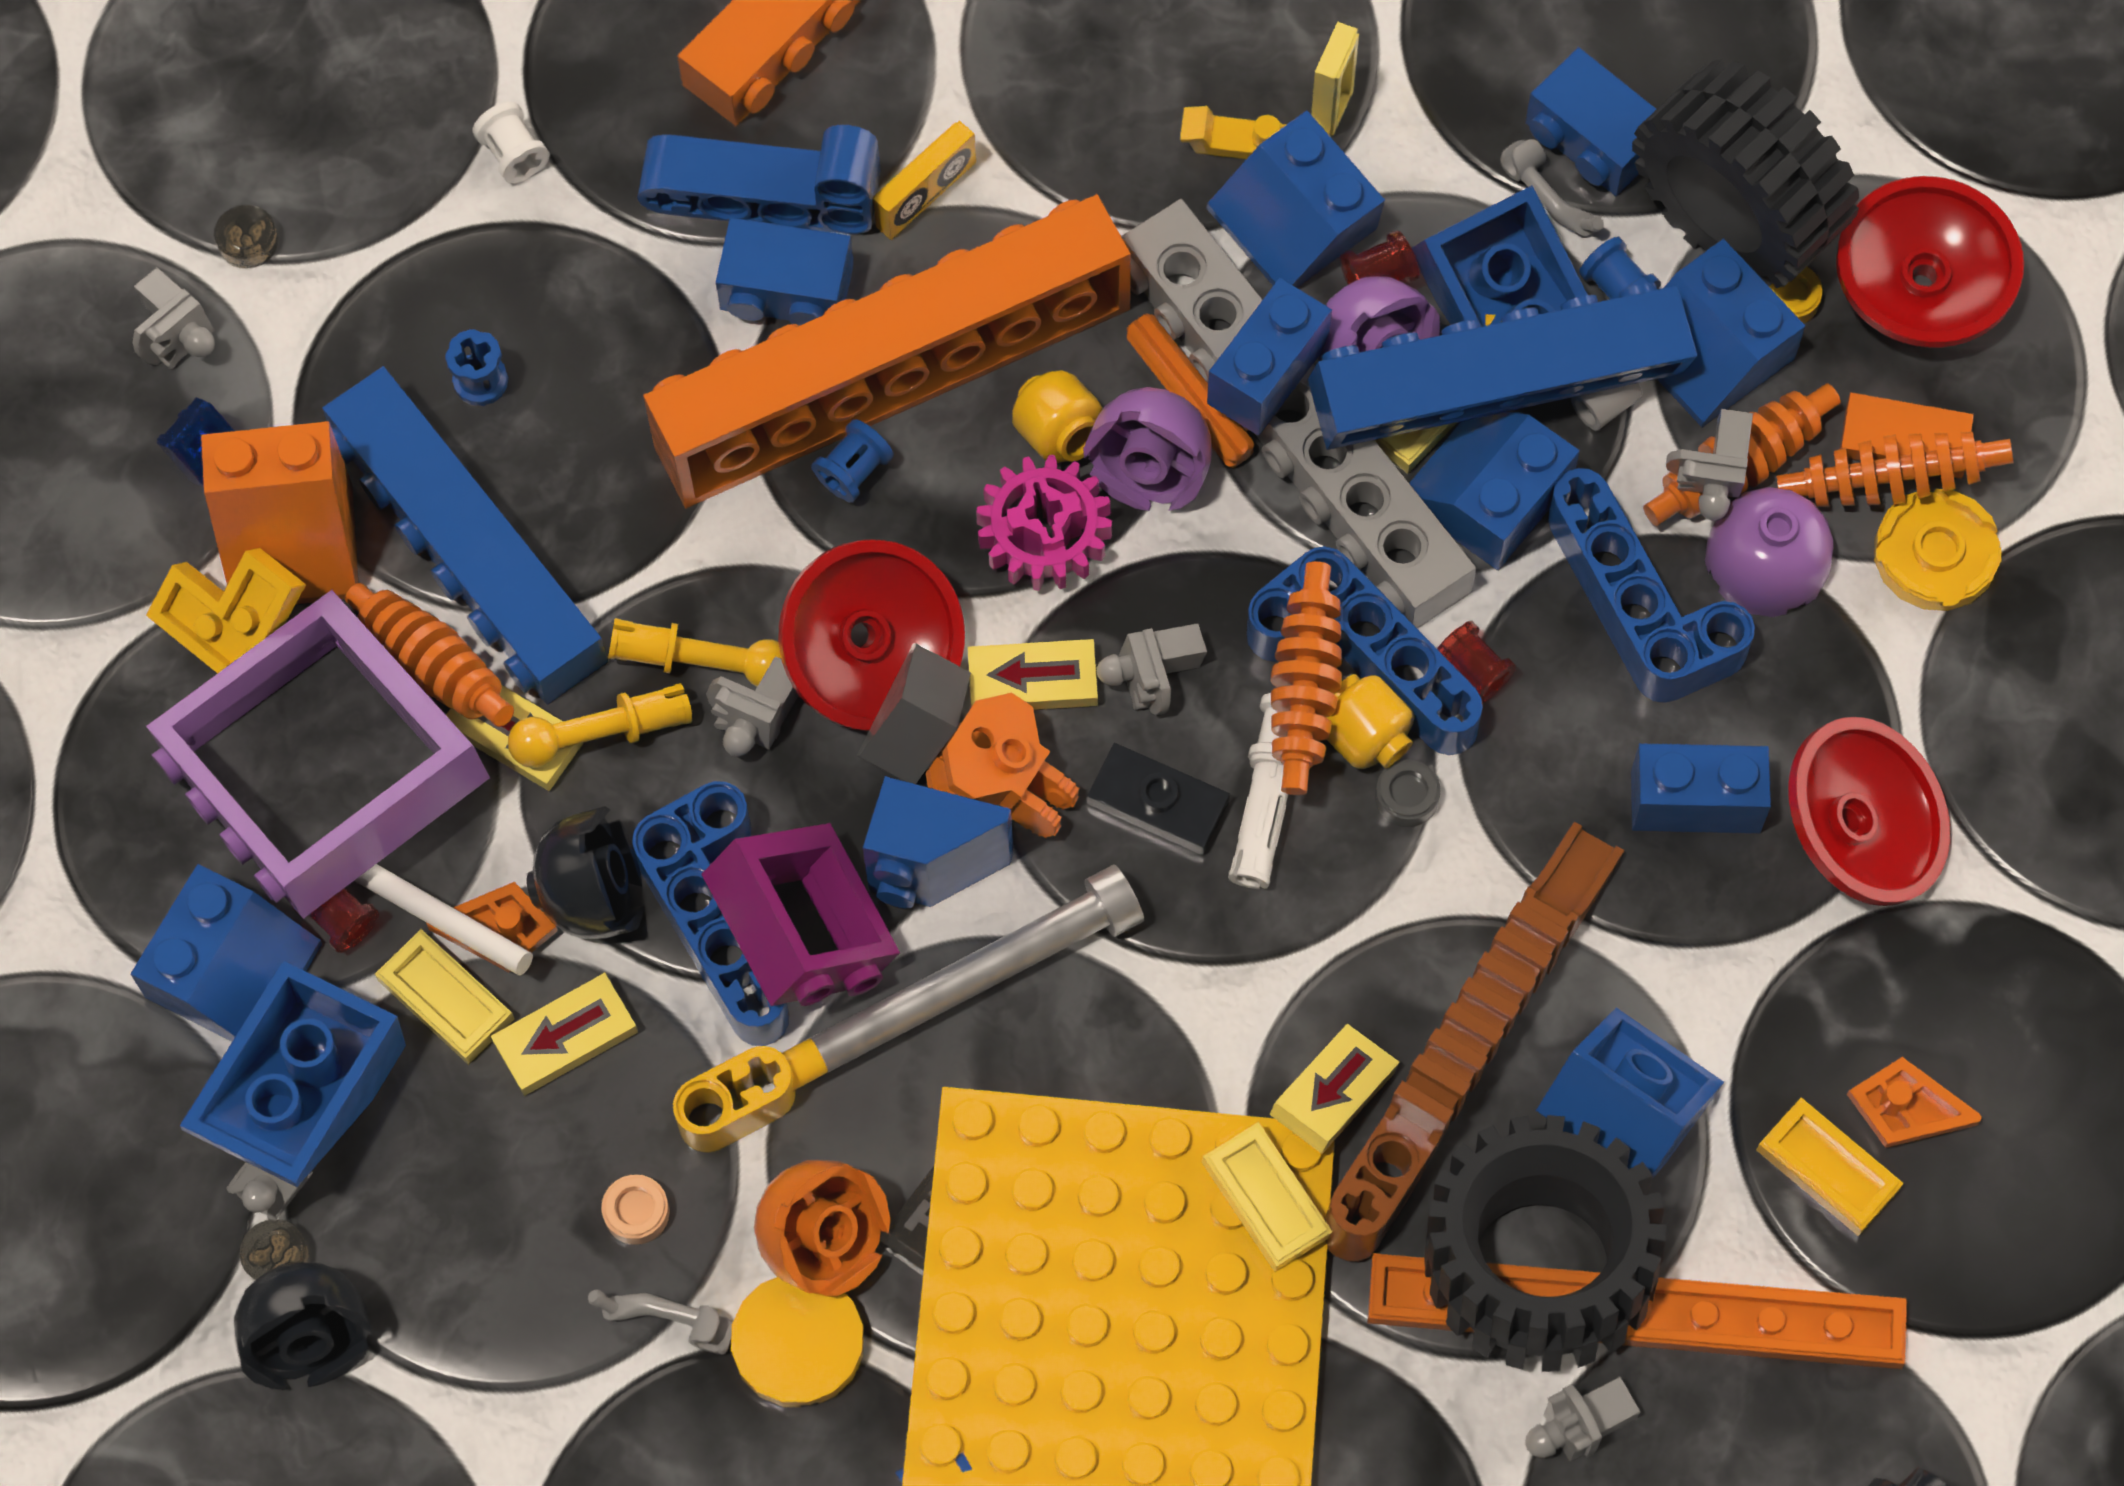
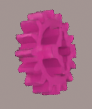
M1055 455L1048 456L1044 468H1035L1029 456L1024 457L1022 473L1016 475L1012 470L1004 466L1000 469L1002 487L986 484L984 487V502L987 505L978 506L976 511L977 525L983 527L978 531V543L980 549H991L989 552V565L993 570L1005 564L1009 565L1008 580L1010 583L1015 584L1026 574L1031 576L1033 590L1040 591L1044 578L1053 577L1059 589L1066 588V573L1073 570L1083 579L1089 576L1087 557L1103 561L1105 557V544L1101 540L1112 538V521L1105 518L1110 515V499L1105 496L1097 497L1099 494V479L1096 476L1087 478L1083 482L1079 480L1080 463L1076 461L1071 463L1065 471L1057 469ZM1023 495L1017 507L1009 508L1015 500ZM1036 508L1040 509L1042 517L1046 518L1049 526H1052V538L1049 537L1046 527H1042V523L1037 519ZM1081 536L1071 548L1066 550V546L1072 538Z

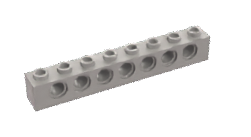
M1179 199L1121 237L1131 253L1130 290L1136 295L1142 292L1155 307L1154 316L1173 340L1179 338L1191 353L1189 355L1191 363L1208 383L1209 370L1261 303L1262 299L1185 202ZM1177 274H1185L1195 279V281L1186 285H1178L1168 279ZM1212 319H1221L1228 322L1231 326L1224 330H1212L1206 327L1204 323ZM1313 364L1277 411L1279 413L1284 410H1294L1303 415L1304 418L1298 422L1290 423L1280 420L1275 414L1260 436L1255 434L1264 445L1262 447L1264 458L1277 476L1280 478L1288 476L1300 491L1299 500L1303 509L1313 522L1318 525L1324 522L1337 538V550L1343 553L1359 570L1361 569L1389 601L1416 628H1419L1472 592L1476 567L1375 440L1326 450L1308 378L1315 367ZM1320 456H1330L1337 459L1341 465L1333 469H1323L1316 466L1312 460ZM1358 502H1366L1376 507L1378 512L1370 516H1360L1352 512L1349 507ZM1394 549H1404L1411 552L1416 559L1412 562L1401 564L1390 560L1386 553Z

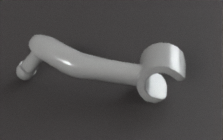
M1533 139L1526 141L1518 140L1503 151L1500 160L1505 172L1513 180L1519 181L1521 179L1527 187L1533 185L1542 205L1556 221L1581 236H1589L1593 232L1603 229L1604 222L1601 217L1593 216L1565 202L1537 171L1536 168L1546 162V155L1539 141Z
M593 1290L588 1295L589 1303L596 1308H601L603 1317L606 1320L619 1321L638 1316H656L693 1327L688 1341L699 1349L724 1355L729 1347L733 1321L719 1316V1313L709 1306L702 1305L699 1309L649 1293H636L609 1298L602 1291Z

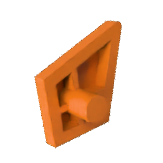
M515 882L453 907L531 953L558 931L555 924L550 921L541 909H537L533 905L529 896ZM426 923L430 931L464 948L465 950L477 955L478 957L490 962L491 964L503 969L504 971L508 973L510 972V970L506 969L505 967L499 965L498 963L492 961L491 959L478 953L472 948L445 934L439 929Z
M1904 1057L1891 1063L1850 1089L1847 1093V1096L1885 1148L1974 1127L1981 1121V1115Z

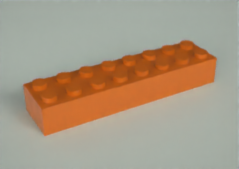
M1098 194L1083 201L1069 200L1061 203L1047 217L1026 226L1022 224L1009 226L1000 231L988 243L970 251L959 249L945 255L934 267L913 276L911 274L896 276L887 281L875 293L857 301L846 299L837 302L828 308L823 316L800 326L797 324L783 326L774 331L766 341L744 351L734 349L717 356L710 366L687 376L673 375L662 380L651 392L643 395L654 448L685 509L843 439L847 435L845 431L846 426L851 420L857 419L872 426L1129 311L1131 253Z

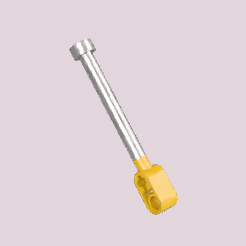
M1112 865L1084 880L1087 890L1086 894L781 1053L767 1046L753 1047L687 1081L679 1088L673 1101V1111L681 1137L688 1146L697 1151H718L783 1117L794 1103L795 1090L1105 927L1112 936L1116 937L1144 922L1142 909L1130 884L1116 865ZM764 1075L769 1083L774 1082L775 1088L770 1092L764 1093L758 1085L754 1086L753 1080ZM731 1089H735L738 1101H742L743 1107L738 1110L734 1108L729 1092ZM711 1103L723 1109L720 1118L708 1126H697L688 1120L691 1112L701 1104Z

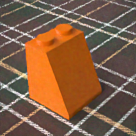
M329 421L201 435L204 494L227 585L245 551L261 548L306 584L296 604L314 603L330 590H333L341 600L345 599L349 588L359 583L353 486Z

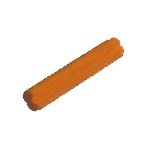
M1147 313L1133 321L1127 328V340L1166 390L1184 397L1200 411L1210 431L1212 448L1225 465L1236 467L1243 461H1246L1254 453V441L1239 423L1207 404L1208 383L1154 315Z

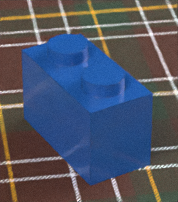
M1578 47L1530 93L1525 123L1529 126L1533 136L1542 145L1550 149L1557 148L1573 161L1576 169L1584 179L1593 185L1604 186L1613 195L1617 196L1639 175L1634 162L1640 156L1632 152V142L1637 138L1634 133L1637 127L1656 108Z
M730 217L715 282L720 310L728 311L733 316L743 320L756 321L763 317L788 320L790 323L799 326L823 316L828 308L847 298L854 265L851 235Z
M1279 278L1209 370L1207 404L1260 436L1322 353L1330 334L1332 309L1282 278Z
M1639 743L1631 769L1632 831L1760 834L1771 807L1769 746Z

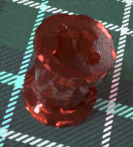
M1398 230L1388 233L1385 242L1359 254H1355L1350 250L1340 255L1341 269L1347 285L1360 278L1371 276L1391 277L1398 281L1404 280L1410 284L1417 281L1420 276L1414 252L1405 236Z
M1467 621L1447 636L1437 649L1476 688L1481 696L1482 703H1484L1509 681L1517 666L1510 658L1503 660L1499 658L1478 636L1479 627L1473 621Z
M344 888L309 914V916L330 936V946L337 953H343L356 946L368 935L379 917V912L372 904L366 903L362 905Z

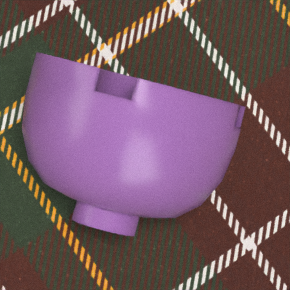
M1384 276L1360 278L1343 287L1327 302L1326 306L1332 309L1330 334L1318 360L1322 361L1321 356L1324 353L1344 346H1358L1359 352L1382 348L1383 341L1405 333H1417L1420 340L1439 336L1440 316L1436 308L1427 302L1425 296L1403 282Z
M1143 387L1129 390L1105 405L1093 425L1083 451L1084 459L1089 454V459L1094 465L1090 475L1092 477L1096 476L1099 479V487L1113 499L1135 509L1147 511L1151 508L1149 500L1161 504L1171 503L1168 510L1170 511L1181 509L1196 499L1210 468L1212 443L1206 421L1200 411L1189 401L1165 389Z
M1772 487L1760 488L1744 492L1739 498L1731 501L1726 515L1716 520L1708 536L1705 564L1708 574L1711 570L1713 579L1720 586L1718 592L1727 602H1734L1744 607L1749 614L1776 617L1787 614L1788 609L1799 607L1805 602L1806 606L1816 599L1831 571L1833 537L1826 517L1812 501L1792 490Z

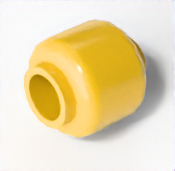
M1063 370L1051 371L1034 376L1022 385L1012 410V423L1024 440L1044 460H1047L1049 455H1055L1057 463L1078 461L1084 458L1083 448L1103 407L1098 399L1075 375Z
M1353 674L1341 682V689L1333 693L1338 697L1335 713L1332 716L1326 717L1332 722L1330 735L1326 740L1355 768L1366 769L1376 765L1378 762L1384 768L1391 767L1407 753L1413 744V741L1407 736L1415 719L1412 708L1382 678L1376 675L1360 679L1358 675Z

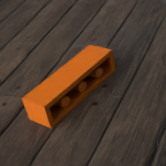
M732 0L677 55L682 85L733 125L737 126L750 112L757 113L766 106L774 93L775 86L790 71L793 73L800 71L812 57L815 46L830 31L837 32L846 25L860 0Z

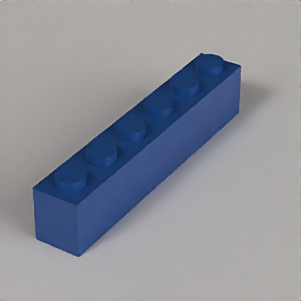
M1654 282L1641 283L1622 290L1619 293L1620 297L1598 302L1596 295H1585L1568 300L1560 305L1561 310L1539 314L1538 309L1535 307L1523 308L1504 315L1501 318L1502 322L1479 327L1477 320H1467L1449 325L1441 331L1442 335L1420 340L1417 333H1405L1383 341L1382 348L1359 352L1358 346L1351 345L1330 350L1321 356L1322 361L1317 362L1308 378L1326 450L1682 374L1695 360L1697 352L1678 285L1657 289Z
M384 366L322 407L326 420L329 421L345 465L353 460L365 475L359 479V482L369 499L379 510L389 506L400 519L394 526L404 543L414 555H418L422 551L427 553L436 565L430 571L441 590L451 601L461 596L472 610L467 615L470 625L486 646L489 647L497 642L509 658L503 664L513 681L524 693L533 688L545 704L548 705L608 662L600 635Z

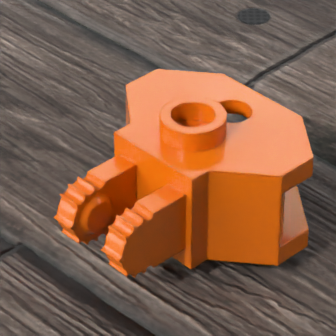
M1013 693L976 700L925 773L928 788L1011 809L1012 820L1024 828L1030 829L1032 833L1037 834L1039 837L1043 836L1045 839L1056 836L1062 826L1060 824L1062 817L1058 815V811H1055L1053 807L1047 806V803L1044 801L1047 800L1050 802V805L1062 808L1063 810L1069 807L1073 808L1079 798L1078 790L1080 789L1076 786V783L1071 781V778H1066L1062 772L1045 761L1050 751L1039 742L1034 709Z

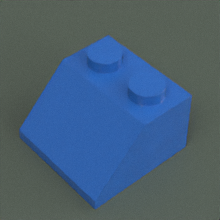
M1306 110L1262 142L1207 203L1206 209L1273 286L1279 278H1282L1297 288L1377 229L1385 199Z
M1724 238L1679 270L1664 286V288L1678 285L1697 357L1682 374L1660 378L1658 381L1701 427L1720 414L1721 409H1728L1794 360L1805 329V325Z
M1506 411L1461 421L1409 484L1454 540L1498 571L1549 511L1556 482L1567 471L1576 469L1580 450L1532 416Z
M885 777L863 845L869 891L877 893L876 896L879 900L895 907L912 908L914 903L932 907L1009 866L1013 856L1011 809Z
M197 864L130 975L146 999L232 1042L281 963L286 961L307 971L322 946V942L254 891Z
M1615 1008L1572 1051L1536 1111L1544 1117H1547V1115L1565 1117L1563 1132L1578 1135L1583 1121L1599 1127L1598 1144L1606 1149L1617 1137L1630 1148L1627 1168L1631 1169L1643 1161L1653 1175V1179L1687 1136L1718 1093L1724 1081L1630 1016Z

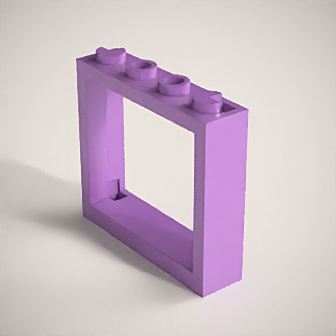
M333 590L323 595L146 726L160 748L151 756L162 768L171 783L175 785L182 779L188 783L192 789L185 796L207 825L218 819L226 828L219 836L241 865L252 859L261 869L253 876L268 897L275 902L285 897L303 919L490 778L473 744ZM337 646L432 751L433 755L291 862H288L194 751Z

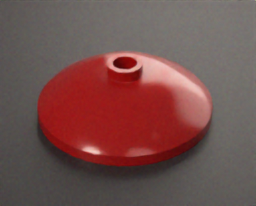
M1916 176L1887 183L1869 193L1856 205L1859 208L1857 216L1839 237L1836 252V268L1841 288L1848 302L1871 327L1894 340L1921 347H1949L1969 342L1984 335L1994 328L2009 312L2015 302L2023 279V250L2018 233L2005 212L1988 196L1956 180L1935 176ZM1925 276L1931 280L1932 285H1919L1914 281L1913 277Z
M886 540L853 541L822 553L806 566L795 579L785 598L780 615L779 650L787 677L798 695L810 708L838 725L869 731L914 643L958 666L961 665L965 646L964 618L961 605L951 583L943 572L927 557L908 546ZM858 623L864 625L868 631V639L861 647L856 646L851 639L852 629Z
M1845 717L1834 720L1816 729L1803 741L1793 759L1788 785L1789 806L1798 839L1818 871L1846 895L1866 904L1876 906L1898 905L1914 899L1927 891L1940 876L1947 860L1950 846V819L1941 786L1922 754L1903 735L1891 727L1863 717Z

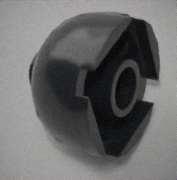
M606 806L577 813L556 822L541 838L534 854L533 870L528 872L526 879L528 894L533 905L537 909L543 908L550 921L562 931L571 936L587 940L608 938L634 931L639 928L643 917V905L631 908L629 883L642 886L641 872L634 847L620 819L607 822L604 818L610 811Z
M288 1262L265 1272L245 1289L234 1315L236 1350L241 1370L253 1383L275 1390H287L284 1379H298L309 1375L307 1384L308 1387L325 1384L347 1373L365 1357L369 1349L366 1337L368 1333L372 1335L366 1305L358 1289L339 1270L322 1263Z

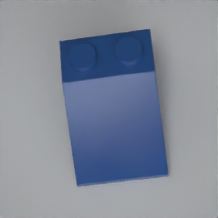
M1533 185L1434 234L1409 249L1438 307L1450 325L1467 320H1477L1479 327L1485 326L1486 314L1496 315L1490 325L1502 322L1501 318L1504 315L1530 307L1537 308L1539 314L1561 310L1560 305L1568 300L1588 295Z
M283 961L180 1124L181 1129L298 1187L373 1101L406 1047L398 1016Z

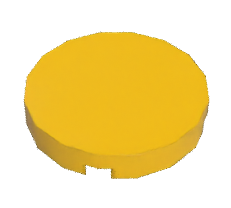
M1935 489L1934 492H1931V496L1918 499L1917 492L1905 495L1906 503L1894 504L1887 510L1874 539V562L1883 583L1901 600L1923 610L1950 611L1971 604L1989 588L2001 562V547L1997 536L1998 529L1992 516L1975 499L1954 490L1943 492V489Z
M775 1277L761 1283L742 1301L732 1323L731 1352L742 1380L760 1398L782 1407H801V1405H811L816 1402L820 1404L834 1398L853 1380L864 1355L863 1324L853 1300L846 1293L839 1296L807 1293L779 1277Z

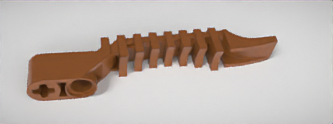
M1574 821L1542 872L1525 890L1521 903L1517 901L1509 914L1505 928L1501 926L1495 935L1489 953L1485 951L1477 963L1473 977H1468L1464 983L1456 1004L1452 1002L1444 1014L1440 1029L1435 1028L1427 1041L1423 1055L1419 1053L1411 1065L1406 1082L1402 1080L1394 1092L1391 1104L1384 1117L1334 1191L1325 1217V1222L1332 1230L1329 1239L1325 1241L1327 1249L1333 1255L1346 1261H1360L1369 1257L1378 1248L1412 1195L1446 1133L1450 1121L1454 1122L1462 1110L1468 1091L1472 1092L1480 1080L1485 1064L1489 1065L1496 1054L1502 1037L1506 1038L1514 1025L1517 1014L1521 1015L1527 1006L1532 992L1535 994L1542 984L1546 973L1549 975L1558 960L1562 947L1567 946L1624 853L1622 848L1617 845L1615 848L1582 830L1583 826ZM1389 1163L1395 1165L1401 1171L1402 1176H1385L1376 1169L1375 1164ZM1354 1216L1361 1218L1357 1225L1350 1223Z

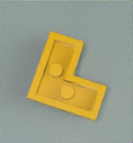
M261 548L245 551L224 591L188 562H183L171 566L146 616L216 673H219L286 623L306 584Z

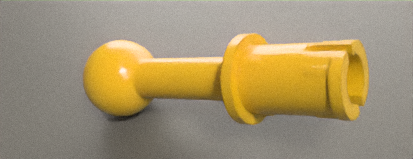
M617 618L614 619L608 659L629 660L664 666V673L669 674L672 661L744 673L747 680L756 687L759 685L775 656L781 658L779 642L776 640L764 639L753 643L749 648L677 637L678 624L672 623L671 629L637 624Z
M681 683L631 698L624 692L617 695V708L555 724H551L540 717L524 718L512 727L508 736V749L511 756L519 764L525 767L537 768L548 764L556 756L560 748L624 732L629 743H635L639 741L640 734L671 726L689 724L692 722L691 705L687 694L681 695L685 690Z

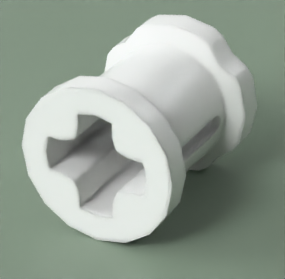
M504 102L488 109L475 122L472 130L476 140L482 145H488L500 163L498 171L507 183H519L529 179L546 165L550 157V153L542 141L535 140L523 123V110L515 102Z

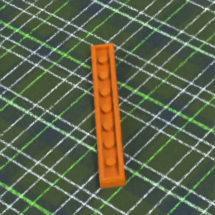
M1373 1253L1367 1323L1452 1331L1446 1324L1448 1304L1436 1309L1430 1296L1431 1277H1425L1424 1258ZM1487 1263L1492 1272L1512 1288L1523 1293L1544 1297L1561 1296L1578 1291L1591 1283L1600 1274V1272ZM1658 1277L1653 1301L1649 1300L1646 1318L1637 1331L1628 1325L1626 1340L1623 1345L1902 1369L1905 1365L1907 1298ZM1469 1327L1464 1332L1474 1333V1330L1471 1327Z

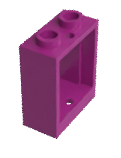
M831 823L734 839L701 874L770 1006L799 1001L801 1006H809L825 999L830 994L844 991L849 996L863 994L882 981L883 976L881 972L900 954ZM801 880L838 950L809 955L773 885Z

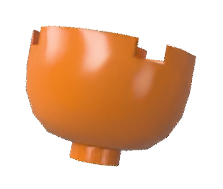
M806 1160L780 1172L765 1188L756 1207L754 1232L760 1255L773 1274L807 1293L839 1296L858 1287L876 1269L882 1254L875 1252L880 1242L881 1231L889 1234L891 1218L886 1195L873 1176L840 1161Z

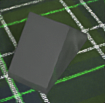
M914 643L856 757L902 781L916 784L958 728L971 672Z

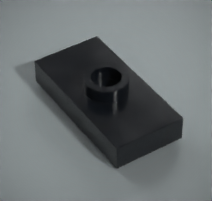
M1115 742L1087 795L1088 805L1201 855L1204 854L1230 801V793Z

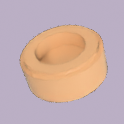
M628 1175L615 1181L604 1194L602 1216L610 1233L619 1241L632 1245L650 1242L663 1232L669 1220L670 1208L666 1194L655 1180L647 1176Z

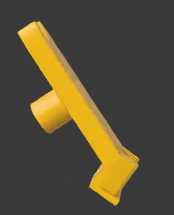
M1208 106L1186 107L1183 113L1180 140L1181 142H1189L1193 150L1199 154L1247 159L1262 142L1282 129L1286 124H1280L1279 120L1271 115L1260 116L1254 121L1214 116Z

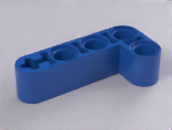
M836 125L826 129L823 134L821 151L677 135H658L650 138L647 142L637 199L645 208L667 215L729 221L731 217L831 233L861 234L870 230L873 222V196L878 191L881 172L878 141L875 135L868 130L851 125Z
M1577 468L1564 473L1556 482L1548 515L1550 530L1640 692L1652 701L1671 702L1732 676L1739 671L1746 661L1754 638L1755 625L1749 612L1734 602L1722 601L1681 617L1607 482L1600 474L1590 469ZM1589 507V513H1588V517H1587V515H1586V513H1585V511H1584L1583 509H1586V508ZM1599 552H1611L1618 556L1622 563L1615 566H1606L1599 563L1593 555ZM1629 604H1638L1645 607L1651 616L1644 619L1632 618L1624 612L1622 607ZM1714 632L1726 633L1736 641L1737 645L1728 648L1720 647L1714 644L1708 635ZM1657 657H1669L1676 661L1681 669L1672 673L1663 672L1657 669L1651 660Z
M1325 546L1309 550L1260 589L1251 599L1247 621L1248 645L1253 653L1260 658L1276 662L1275 652L1277 644L1280 640L1285 639V637L1281 635V631L1268 630L1261 624V621L1271 616L1285 618L1292 615L1286 609L1291 593L1303 589L1306 563L1316 561L1329 564L1331 566L1330 580L1337 585V588L1330 593L1340 599L1341 615L1335 618V620L1341 624V640L1335 644L1341 648L1342 658L1362 678L1370 675L1382 678L1412 708L1415 719L1411 729L1437 753L1445 755L1460 754L1468 750L1475 742L1483 709L1482 699L1476 688L1337 549ZM1367 621L1375 624L1380 629V632L1374 636L1365 637L1352 631L1350 626L1356 622ZM1401 665H1411L1421 670L1424 676L1418 680L1407 681L1396 676L1393 670ZM1435 690H1438L1437 696L1434 694ZM1441 712L1448 717L1446 721L1440 718ZM1457 714L1463 716L1462 722L1455 717Z
M714 781L702 785L646 816L635 828L632 844L643 878L734 1032L742 1041L752 1046H766L779 1040L789 1026L790 1014L787 1003L770 1006L744 954L735 963L727 966L718 965L710 960L712 954L720 947L726 945L740 947L701 874L734 839L751 836L752 827L744 794L736 786L728 782ZM719 810L730 811L736 815L735 820L727 827L712 828L705 824L707 817ZM663 841H672L680 845L676 854L664 860L655 859L648 855L653 846ZM693 893H703L711 897L709 905L698 912H687L679 907L682 900ZM750 983L752 992L763 1008H769V1012L764 1016L759 1017L753 1009L748 1010L743 989Z

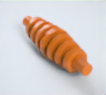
M1826 383L1808 396L1798 391H1791L1781 396L1779 403L1771 401L1759 407L1758 413L1749 412L1753 413L1745 484L1740 494L1747 491L1748 485L1756 487L1765 481L1769 476V472H1776L1785 464L1787 456L1792 457L1803 448L1804 440L1810 441L1821 432V416L1841 403L1840 397L1833 386ZM1711 436L1698 447V452L1713 454L1715 437ZM1669 472L1662 480L1663 493L1643 506V510L1648 520L1655 526H1659L1676 513L1691 519L1701 514L1698 500L1703 493L1678 490V475Z
M1960 432L1962 446L1950 448L1947 433H1934L1937 450L1924 452L1922 434H1909L1911 454L1899 456L1896 435L1883 436L1886 455L1884 459L1874 460L1872 443L1869 440L1858 444L1861 461L1859 463L1849 464L1847 448H1841L1834 451V467L1824 468L1822 454L1810 457V467L1804 468L1803 472L1777 475V484L1779 489L1792 490L1803 497L1808 496L1809 499L1815 498L1816 507H1830L1828 493L1839 491L1842 506H1855L1853 489L1865 487L1868 505H1881L1878 485L1890 483L1893 505L1906 503L1903 481L1915 479L1918 499L1931 496L1928 477L1941 475L1943 492L1956 489L1953 473L1966 471L1968 485L1980 482L1979 472L1985 471V468L2013 464L2010 439L1981 443V440L1974 441L1973 432Z
M1314 561L1306 563L1303 589L1293 592L1289 596L1286 609L1292 615L1285 617L1283 620L1281 635L1285 639L1280 640L1277 644L1275 659L1279 662L1274 664L1271 670L1270 681L1277 687L1271 691V707L1278 712L1271 716V731L1280 737L1272 741V757L1281 761L1284 765L1281 791L1290 795L1307 794L1309 768L1322 763L1324 760L1326 746L1319 741L1329 738L1332 722L1326 717L1332 716L1335 713L1338 697L1333 693L1341 689L1342 673L1336 668L1342 664V650L1335 644L1341 640V624L1335 620V618L1341 615L1340 599L1329 592L1331 566L1324 562Z
M356 583L349 588L345 596L346 603L358 612L357 618L427 695L436 698L437 701L445 706L453 708L467 719L485 716L497 727H502L511 720L514 714V707L499 696L501 692L500 679L492 670L487 668L483 660L472 651L471 647L447 623L440 621L426 611H422L418 606L404 600L401 596L390 590L373 593L362 583Z

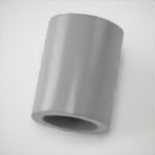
M1636 383L1571 397V403L1579 418L1589 428L1598 431L1642 397V392L1639 384Z

